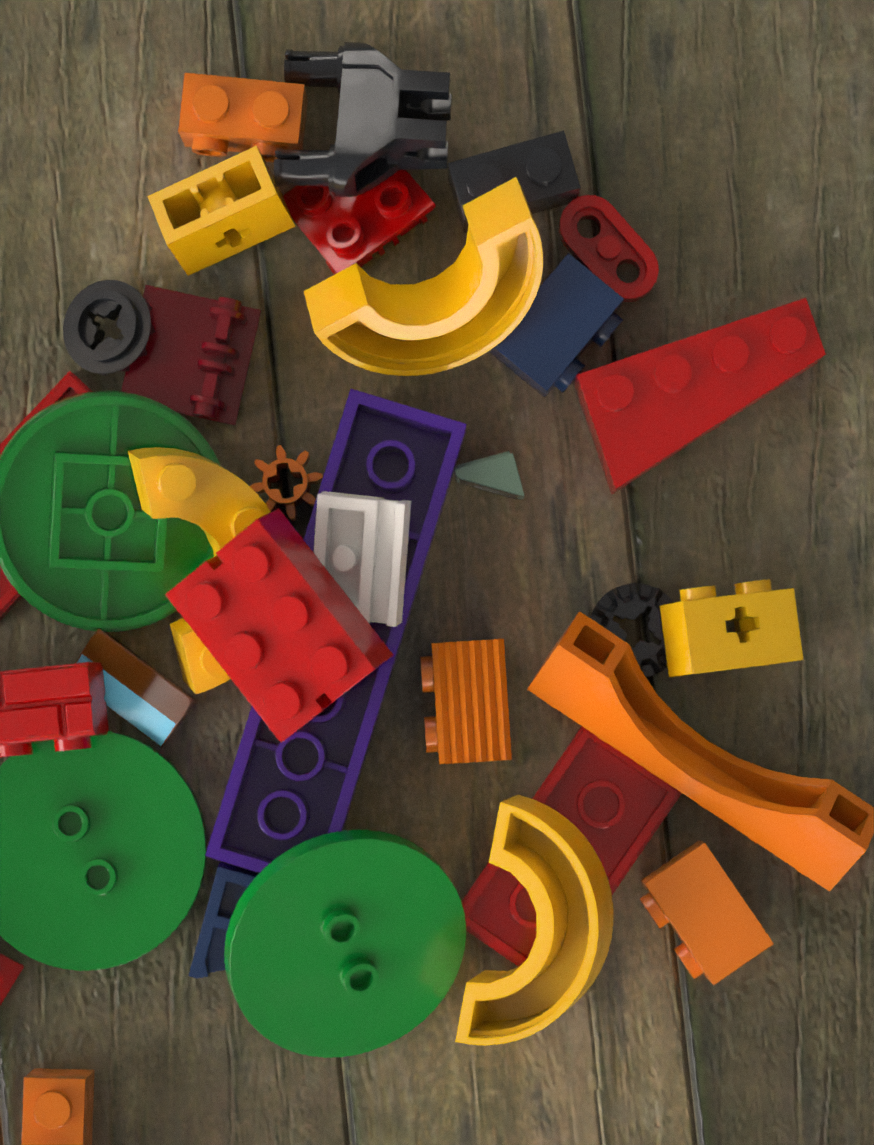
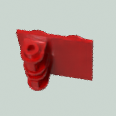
M399 170L370 191L354 197H336L335 192H329V186H295L283 195L293 221L326 260L325 263L334 275L355 263L362 267L373 259L372 255L375 252L380 257L385 254L384 245L388 242H391L394 246L399 244L397 236L400 235L402 237L419 223L424 225L428 222L426 215L436 207L432 199L406 170Z

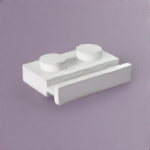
M328 491L321 492L317 498L314 554L368 623L376 622L387 624V626H398L402 623L411 501L385 500L381 497Z

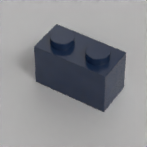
M568 253L539 287L537 295L523 320L501 343L491 349L490 353L544 398L554 387L564 393L573 383L576 375L581 373L586 366L578 360L580 355L592 341L599 347H602L623 322V319L616 312L620 309L624 298Z

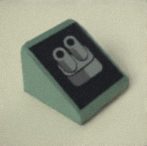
M509 451L459 464L455 468L454 475L457 483L515 500L524 499V491L513 453Z

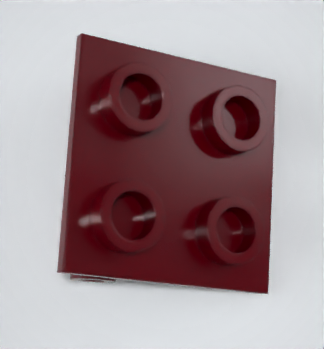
M145 285L143 297L153 307L150 315L151 323L156 332L149 336L146 345L147 355L138 357L129 365L130 371L125 372L121 392L148 397L179 414L236 426L262 310L242 306L241 301L227 297H219L218 300Z

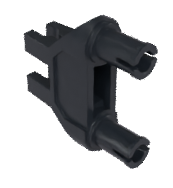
M345 42L344 46H339L338 52L293 51L292 49H286L285 59L287 60H284V81L286 83L304 84L305 87H338L340 100L335 144H330L329 150H289L276 148L275 157L278 158L274 159L276 187H283V185L329 186V192H335L336 197H354L370 191L399 170L448 168L447 121H451L452 109L449 72L400 69L377 49L363 42Z

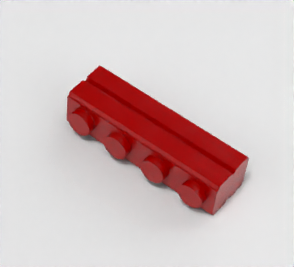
M83 662L0 671V757L33 754L32 742L54 740L55 752L92 748L90 736L108 734L107 706L104 700V674L101 662Z

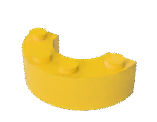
M517 177L463 205L469 224L466 245L456 261L436 277L416 284H389L370 277L355 263L305 290L304 295L315 335L328 349L343 360L371 372L395 376H419L447 371L477 359L501 343L518 326L530 309L537 295L543 271L542 242Z
M163 447L141 448L128 451L142 510L153 519L177 517L197 524L204 530L213 549L214 557L217 556L216 552L256 519L271 512L265 502L247 483L206 457L189 451ZM184 618L170 624L183 681L195 694L211 690L231 679Z
M518 794L500 802L489 863L511 872L528 890L536 910L537 937L528 959L521 966L509 971L484 970L466 982L455 1040L458 1043L469 1045L504 1044L528 1037L547 1027L570 1009L594 983L608 955L612 939V894L606 872L594 848L579 829L562 814L541 802Z

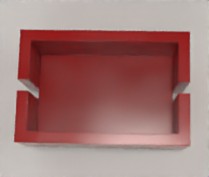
M280 509L256 519L216 552L217 556L206 560L165 594L281 743L393 656V653Z

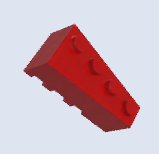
M807 298L576 375L573 384L611 495L811 368L826 355Z

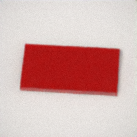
M581 726L531 799L541 802L562 814L586 837L603 865L611 894L613 895L682 793ZM488 861L461 900L465 913L466 931L519 967L528 959L537 937L536 910L528 890L511 872Z

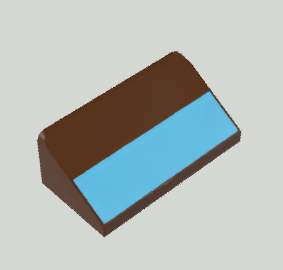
M100 628L93 634L75 662H101L105 685L104 700L107 708L161 748L164 747L198 701L108 632H104Z

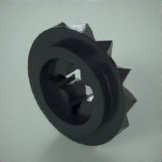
M103 280L87 286L73 299L64 318L63 338L68 353L79 366L90 372L108 376L109 373L130 371L129 365L138 357L147 355L146 345L149 336L156 332L151 323L150 315L153 307L144 299L138 289L122 281ZM120 315L116 325L122 330L121 334L124 335V338L122 340L118 338L115 340L111 337L104 339L105 331L100 327L101 324L95 320V317L99 316L103 319L108 318L114 321Z
M640 583L622 585L606 593L594 607L590 618L625 641L627 633L620 628L619 623L612 620L613 617L633 621L639 614H643L646 607L649 608L650 612L647 616L649 620L646 624V629L653 633L652 637L660 642L657 645L652 641L647 643L640 640L631 649L640 669L646 677L656 675L667 668L660 606L674 603L671 598L660 588Z

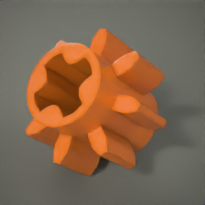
M279 445L276 449L277 460L269 465L262 460H255L254 463L259 471L263 473L262 482L254 483L250 487L257 494L266 493L269 499L265 504L271 512L275 511L277 506L286 508L287 515L291 521H296V506L305 501L308 505L314 507L316 498L309 493L310 485L322 482L323 474L318 472L306 473L304 467L310 458V454L306 450L300 453L295 461L287 458L282 445ZM285 468L290 469L295 478L303 477V484L294 486V496L290 498H284L279 489H271V483L280 480V470Z

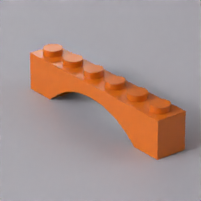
M580 611L553 647L527 688L528 691L545 701L549 706L557 709L596 735L600 740L608 743L644 767L651 774L659 777L695 801L699 806L710 811L746 835L751 841L759 844L829 892L866 852L874 834L873 806L832 779L807 778L769 770L740 759L709 742L683 722L658 696L640 669L630 644Z

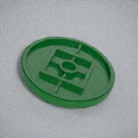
M95 391L67 397L51 404L30 418L14 434L0 455V567L9 582L26 601L43 614L58 622L88 631H96L98 628L104 632L133 630L153 624L177 611L165 594L206 560L213 558L214 552L204 530L197 524L177 517L153 519L142 510L128 451L153 447L175 448L206 457L220 465L209 443L188 420L171 408L145 396L120 391Z
M108 731L106 735L90 736L92 748L55 752L54 740L32 742L33 754L11 756L0 766V936L28 957L61 969L77 971L108 969L131 962L156 948L180 926L190 912L199 894L206 870L207 834L205 822L196 796L186 779L166 757L154 748L132 737Z
M345 830L320 835L304 841L278 856L253 879L244 891L234 909L226 933L224 963L231 991L246 1019L261 1035L276 1045L298 1054L323 1058L346 1057L370 1052L388 1045L413 1030L436 1009L446 996L456 978L464 955L466 943L465 913L457 890L443 868L429 853L413 842L394 834L375 830Z

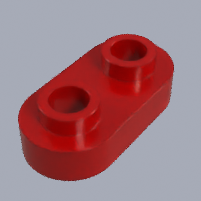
M583 195L567 204L561 214L559 235L563 245L574 258L624 298L623 302L638 301L650 293L658 278L659 266L657 258L650 247L613 205L606 199L596 195ZM585 219L595 221L599 226V234L593 238L581 236L577 230L578 223ZM624 263L634 265L638 271V278L631 283L621 281L616 274L617 267Z

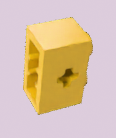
M257 146L147 196L165 242L187 276L296 227L280 188L275 186L274 175Z
M770 579L734 584L736 595L717 597L715 586L679 590V602L660 606L669 677L804 660L794 588L772 590ZM725 621H734L735 632L727 633Z

